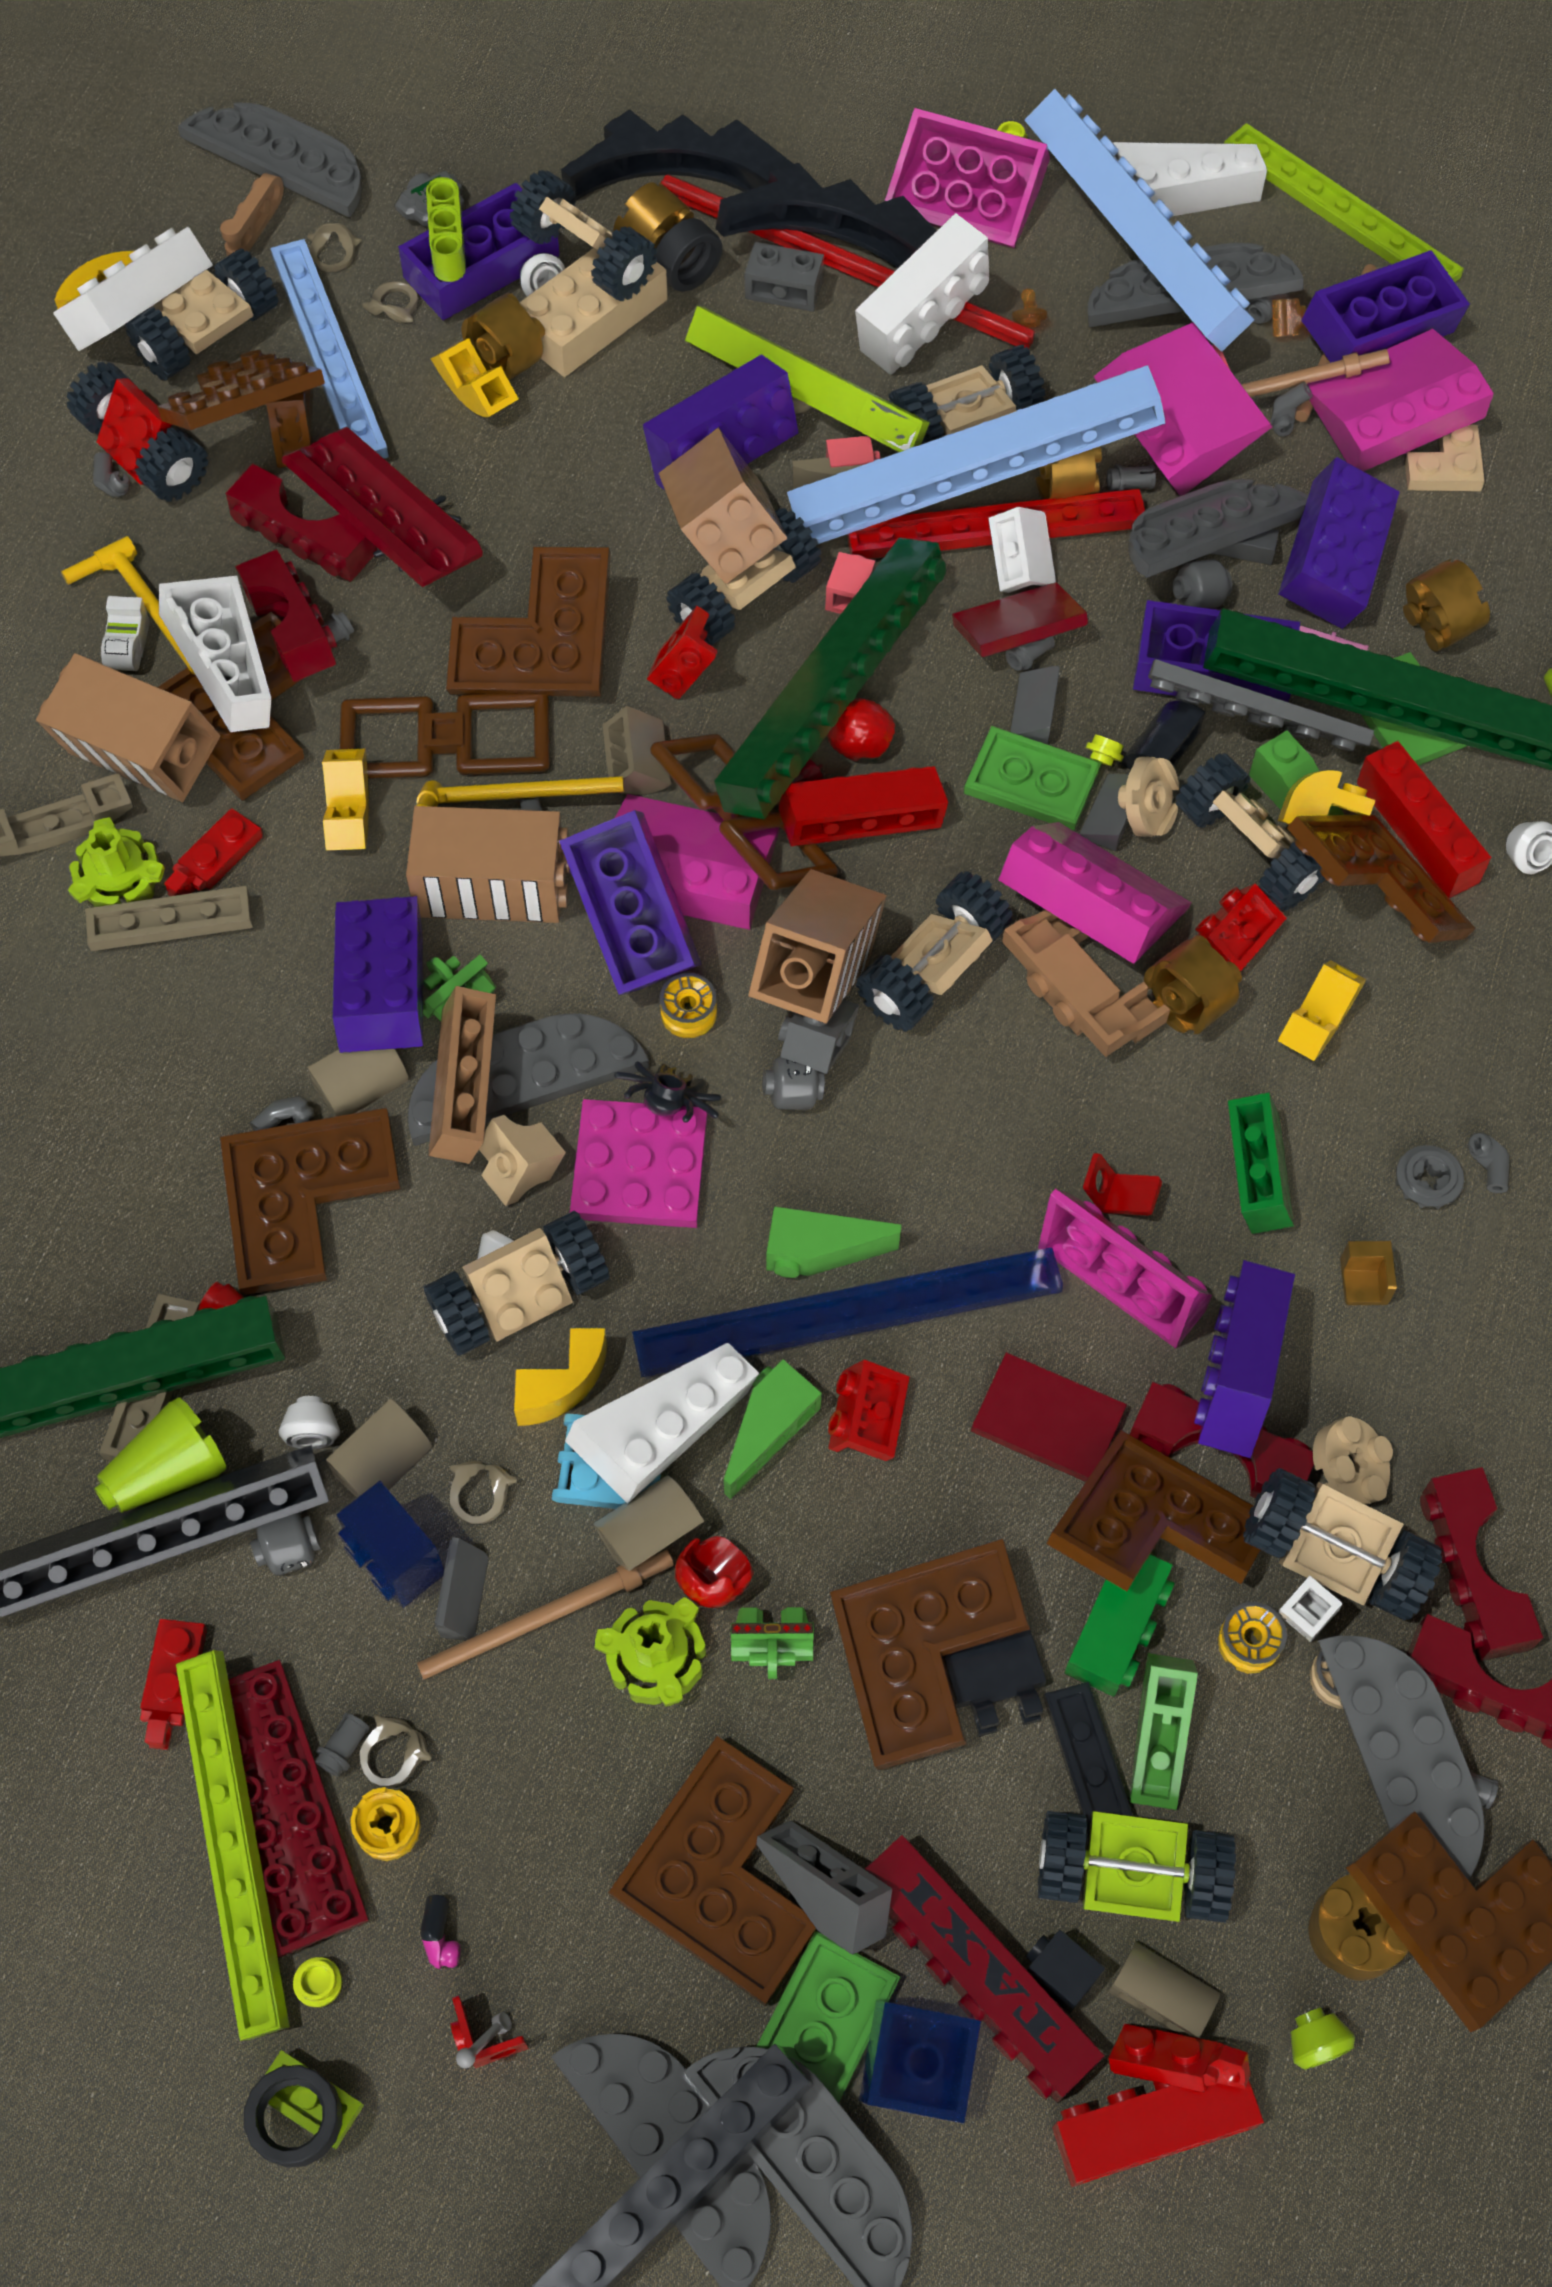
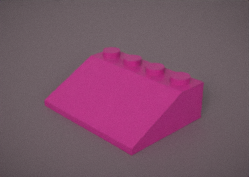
M914 108L885 201L904 196L932 226L940 228L956 213L988 237L989 242L1015 248L1043 182L1050 160L1048 146L1045 143Z
M1194 322L1122 353L1093 376L1098 383L1128 371L1149 366L1161 397L1166 423L1135 435L1180 496L1188 493L1272 428L1269 421Z
M1434 329L1388 348L1389 364L1361 370L1360 375L1348 378L1345 375L1307 384L1313 395L1309 401L1347 463L1362 471H1366L1486 417L1494 394L1476 364Z
M627 794L615 818L634 810L644 813L682 914L750 930L764 882L720 833L719 826L724 821L718 813ZM779 827L744 833L743 835L770 864L779 834Z
M1060 822L1032 826L1012 844L999 877L1000 882L1133 964L1189 909L1192 903Z
M1056 1188L1050 1194L1038 1248L1176 1349L1207 1310L1212 1295L1207 1292L1204 1284L1195 1277L1185 1276L1172 1267L1170 1260L1162 1253L1150 1251L1140 1244L1136 1236L1129 1229L1123 1226H1116L1104 1218L1099 1208L1091 1202H1082L1074 1195Z

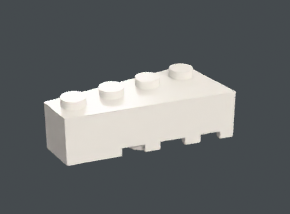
M1113 142L1119 149L1115 157L1119 160L1124 156L1137 170L1133 178L1138 181L1142 177L1155 191L1151 199L1155 203L1161 199L1173 212V216L1261 200L1267 168L1257 144Z
M189 227L178 233H175L173 228L168 229L154 238L158 244L156 247L150 249L147 244L140 247L129 255L133 262L126 266L122 261L117 262L103 271L106 276L105 280L100 283L96 277L77 288L80 296L53 312L78 351L112 333L213 266Z
M237 576L159 584V615L229 731L236 732L268 728L270 725L271 695Z
M726 1343L575 1420L565 1442L628 1504L748 1394L759 1372L729 1343Z

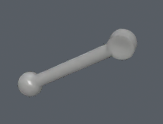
M505 2012L495 2015L492 2018V2026L470 2048H463L458 2051L456 2055L457 2064L464 2069L470 2068L475 2062V2056L497 2034H503L512 2028L510 2017Z

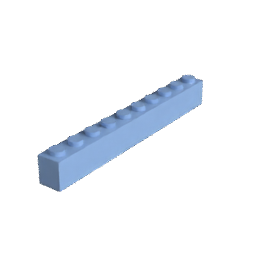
M1054 89L1025 119V122L1040 140L1047 144L1051 153L1205 337L1222 352L1255 320L1245 309L1250 305V302L1236 287L1232 291L1226 287L1231 280L1217 265L1212 269L1208 266L1207 263L1212 259L1198 243L1193 247L1188 241L1193 237L1191 233L1179 221L1173 225L1169 220L1174 215L1173 212L1161 199L1156 203L1151 199L1155 191L1142 177L1138 181L1133 178L1137 170L1124 156L1119 160L1115 157L1119 149L1106 135L1101 139L1097 136L1101 128L1088 114L1084 118L1079 115L1084 109L1074 97L1069 94L1064 98Z
M1147 365L962 431L948 434L925 444L911 447L888 457L877 459L848 471L840 472L811 484L803 485L788 491L787 494L796 519L801 517L804 520L803 526L811 529V537L816 538L818 544L1165 424L1161 397Z

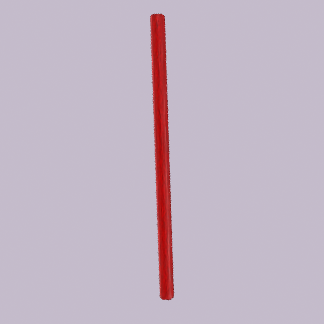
M665 175L661 184L669 189L685 205L714 218L718 217L720 200L724 199L723 197L674 176ZM766 229L748 231L782 247L824 254V265L878 288L895 272V270L800 230ZM966 302L960 314L953 319L1014 346L1024 345V348L1027 347L1029 349L1035 337L1033 329L970 302Z

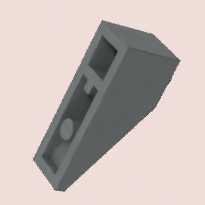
M791 1820L757 1836V1846L820 1933L852 1955L886 1937L892 1895L891 1887Z

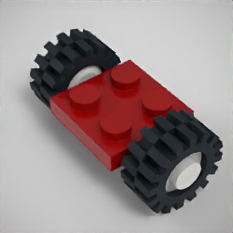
M98 362L97 368L92 364L87 367L88 373L86 375L81 371L77 375L80 381L78 383L73 381L70 385L74 391L67 393V398L70 400L66 403L67 408L70 410L69 412L89 432L93 434L95 432L98 435L96 442L140 485L147 486L159 499L172 502L173 497L176 500L182 499L183 492L187 495L192 492L190 487L193 484L197 487L201 483L198 477L205 476L207 472L203 468L208 466L209 461L206 458L208 455L204 448L186 431L180 428L175 430L171 428L172 424L162 421L157 405L113 363L108 362L106 365L104 362Z

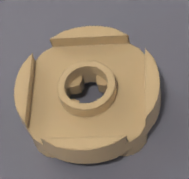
M1155 757L1136 758L1128 775L1126 785H1122L1119 789V806L1122 809H1126V815L1135 836H1162L1169 832L1175 822L1178 806L1176 803H1172V790H1179V781L1173 765L1167 759Z
M1352 1416L1335 1420L1318 1431L1313 1445V1462L1316 1471L1323 1469L1324 1476L1328 1481L1325 1485L1365 1505L1381 1501L1386 1497L1390 1481L1389 1461L1393 1456L1392 1445L1386 1437L1378 1436L1369 1424ZM1349 1455L1353 1458L1355 1467L1352 1460L1349 1458Z

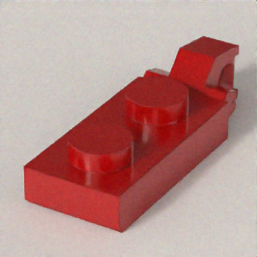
M231 808L172 868L174 870L173 874L164 883L168 895L191 894L195 889L201 891L207 888L210 890L262 839L261 828Z
M159 1619L140 1706V1720L148 1722L144 1742L149 1745V1748L168 1750L173 1726H183L185 1715L176 1664L203 1654L207 1635V1627L203 1623Z
M1124 2024L1108 2058L1110 2070L1114 2074L1205 2092L1208 2085H1216V2083L1245 2089L1251 2075L1248 2052L1229 2047L1220 2042Z

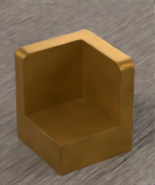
M1348 1241L1340 1257L1345 1303L1347 1305H1388L1397 1288L1391 1241Z

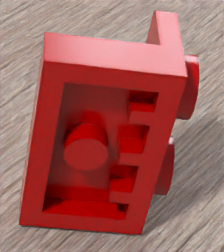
M696 606L659 649L647 677L648 681L676 699H680L716 658L718 653L717 649L704 641L708 634L704 630V626L709 613L699 606Z
M1256 884L1241 890L1238 887L1231 889L1219 901V904L1222 906L1216 914L1208 915L1195 928L1198 932L1197 935L1206 938L1211 947L1226 962L1234 963L1240 972L1287 919Z
M865 1359L845 1369L839 1376L836 1385V1392L839 1394L836 1411L831 1416L828 1424V1433L831 1435L828 1449L839 1452L848 1447L883 1461L894 1458L910 1376Z

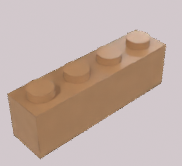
M455 986L442 1009L428 1156L470 1164L484 1142L496 994Z

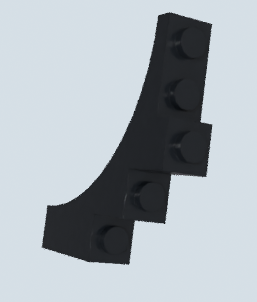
M629 109L604 126L605 140L597 143L592 149L569 162L561 169L562 180L573 188L572 190L576 195L573 200L577 201L595 190L620 181L659 175L690 176L708 179L745 192L768 184L771 171L794 163L737 119L710 136L684 114L664 125L659 131H656Z
M799 162L771 171L768 184L721 199L715 228L723 237L766 229H790L828 235L860 246L882 257L897 268L906 262L937 232L904 196L875 205L852 179L822 188Z

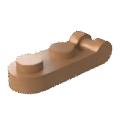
M269 173L262 174L260 178L254 181L252 190L245 201L238 205L233 219L226 220L221 224L220 230L222 238L226 241L225 251L227 256L240 248L248 252L251 250L281 203L284 190L282 178Z

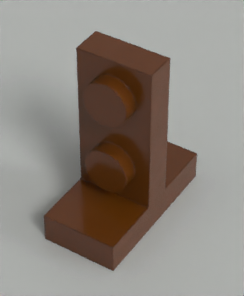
M313 388L266 404L277 468L287 467L282 463L283 456L302 447L312 445Z

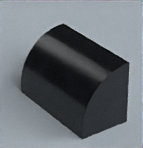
M1170 701L1166 703L1124 755L1120 764L1131 770L1136 758L1155 757L1167 759L1175 767L1200 734L1206 711L1183 701Z

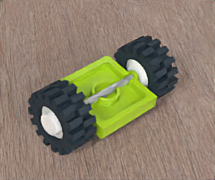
M1056 1811L1046 1812L1039 1856L1038 1898L1078 1903L1084 1870H1086L1082 1909L1180 1922L1183 1883H1185L1184 1911L1186 1918L1226 1923V1920H1228L1229 1910H1231L1232 1905L1231 1896H1233L1234 1892L1233 1879H1235L1234 1865L1236 1863V1854L1234 1853L1236 1845L1234 1835L1194 1830L1189 1843L1188 1863H1185L1188 1824L1093 1811L1091 1813L1088 1850H1085L1087 1838V1818L1085 1815Z

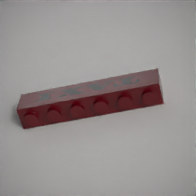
M903 1835L864 1869L892 1888L889 1917L895 1922L892 1931L909 1950L916 1946L929 1960L924 1965L931 1976L943 1987L950 1983L962 1997L958 2004L966 2015L976 2024L981 2020L986 2023L996 2034L991 2039L993 2044L1009 2061L1012 2062L1017 2058L1030 2072L1026 2076V2080L1043 2099L1046 2100L1051 2096L1059 2103L1101 2061L1104 2055Z

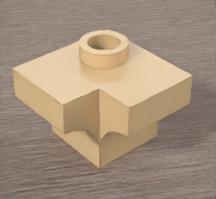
M502 1115L491 1119L484 1132V1142L479 1150L488 1160V1164L481 1176L503 1204L507 1206L518 1202L529 1189L537 1184L549 1181L566 1152L542 1122L531 1126H522Z

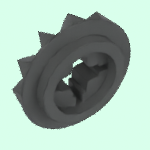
M1423 1145L1410 1149L1401 1157L1395 1169L1397 1176L1396 1186H1400L1404 1192V1199H1411L1417 1202L1419 1208L1434 1206L1438 1210L1445 1204L1453 1203L1460 1194L1464 1184V1173L1458 1160L1448 1151L1436 1146ZM1424 1167L1430 1176H1437L1439 1178L1436 1180L1433 1189L1427 1181L1419 1180L1424 1172Z

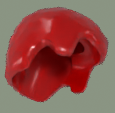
M857 698L849 704L838 719L837 724L827 734L828 742L837 752L855 762L859 761L860 758H878L890 746L895 733V723L893 717L880 704L863 698Z
M714 1536L700 1542L699 1538L693 1539L680 1553L675 1565V1580L680 1589L691 1601L708 1608L723 1607L734 1601L743 1593L754 1575L753 1567L746 1555L732 1542L721 1536Z

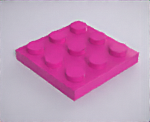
M583 1099L570 1212L575 1210L579 1213L581 1219L583 1218V1220L697 1228L707 1113L699 1107H693V1117L688 1123H684L682 1118L686 1114V1106H682L674 1115L663 1117L653 1114L646 1107L645 1103Z

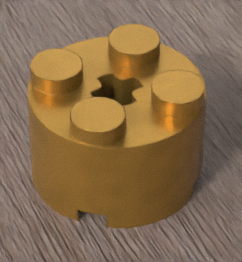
M650 182L639 188L625 203L629 210L624 218L618 215L613 232L616 229L620 232L621 227L624 226L627 228L631 227L655 244L654 247L657 248L664 235L674 225L685 219L694 218V213L663 184L659 183L658 186L656 183Z
M506 293L466 318L462 323L463 340L470 339L486 370L501 366L509 381L538 362L542 357L543 345L541 338L545 336L544 327L536 317L529 316L512 293Z
M1101 446L1039 467L1041 476L1035 477L1042 499H1060L1099 493L1100 484L1096 472V463H1100L1102 460Z
M1448 559L1406 584L1408 604L1403 606L1405 618L1411 625L1419 624L1425 631V639L1428 646L1435 652L1442 648H1447L1486 626L1490 619L1488 601L1481 604L1477 592L1483 589L1478 578L1464 562L1458 559L1451 562V559Z
M1200 935L1182 942L1148 968L1144 976L1145 984L1149 989H1152L1156 998L1152 1003L1157 1008L1165 1004L1170 1009L1166 1023L1178 1032L1185 1033L1188 1030H1193L1194 1034L1202 1032L1237 1003L1239 997L1238 983L1242 981L1239 968L1232 962H1226L1211 947L1209 941Z
M1351 1874L1334 1882L1317 1900L1308 1925L1309 1939L1315 1954L1329 1969L1332 1968L1334 1971L1352 1980H1370L1386 1973L1409 1952ZM1357 1919L1361 1923L1366 1922L1370 1931L1366 1933L1364 1929L1356 1930L1353 1923Z

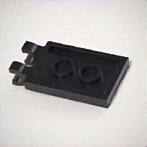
M1030 1629L943 1656L957 1708L971 1706L979 1737L997 1733L996 1726L999 1725V1720L993 1705L994 1702L1015 1697L1023 1726L1041 1721L1040 1714H1043L1044 1710L1035 1689L1045 1686L1046 1678Z

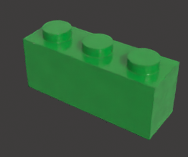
M1270 1093L1228 1100L1241 1213L1251 1233L1255 1234L1293 1227L1294 1222L1280 1116Z
M1150 1554L1128 1591L1105 1580L1064 1674L1083 1683L1089 1682L1091 1687L1112 1697H1115L1120 1684L1129 1688L1140 1662L1132 1659L1138 1644L1147 1647L1158 1623L1149 1619L1156 1604L1165 1607L1175 1582L1167 1579L1173 1566L1172 1564Z

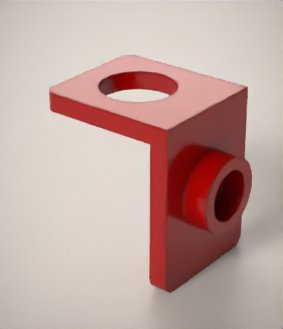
M1094 1153L1083 1189L1102 1213L1149 1216L1154 1211L1162 1180L1159 1176L1115 1174L1102 1154ZM1100 1170L1102 1174V1186L1100 1191L1098 1192L1096 1187V1176L1098 1171Z
M458 1995L452 1998L458 2020L450 2023L459 2051L463 2048H470L475 2043L464 2003ZM519 2036L481 2050L475 2056L473 2066L476 2069L527 2050L528 2046L525 2038Z

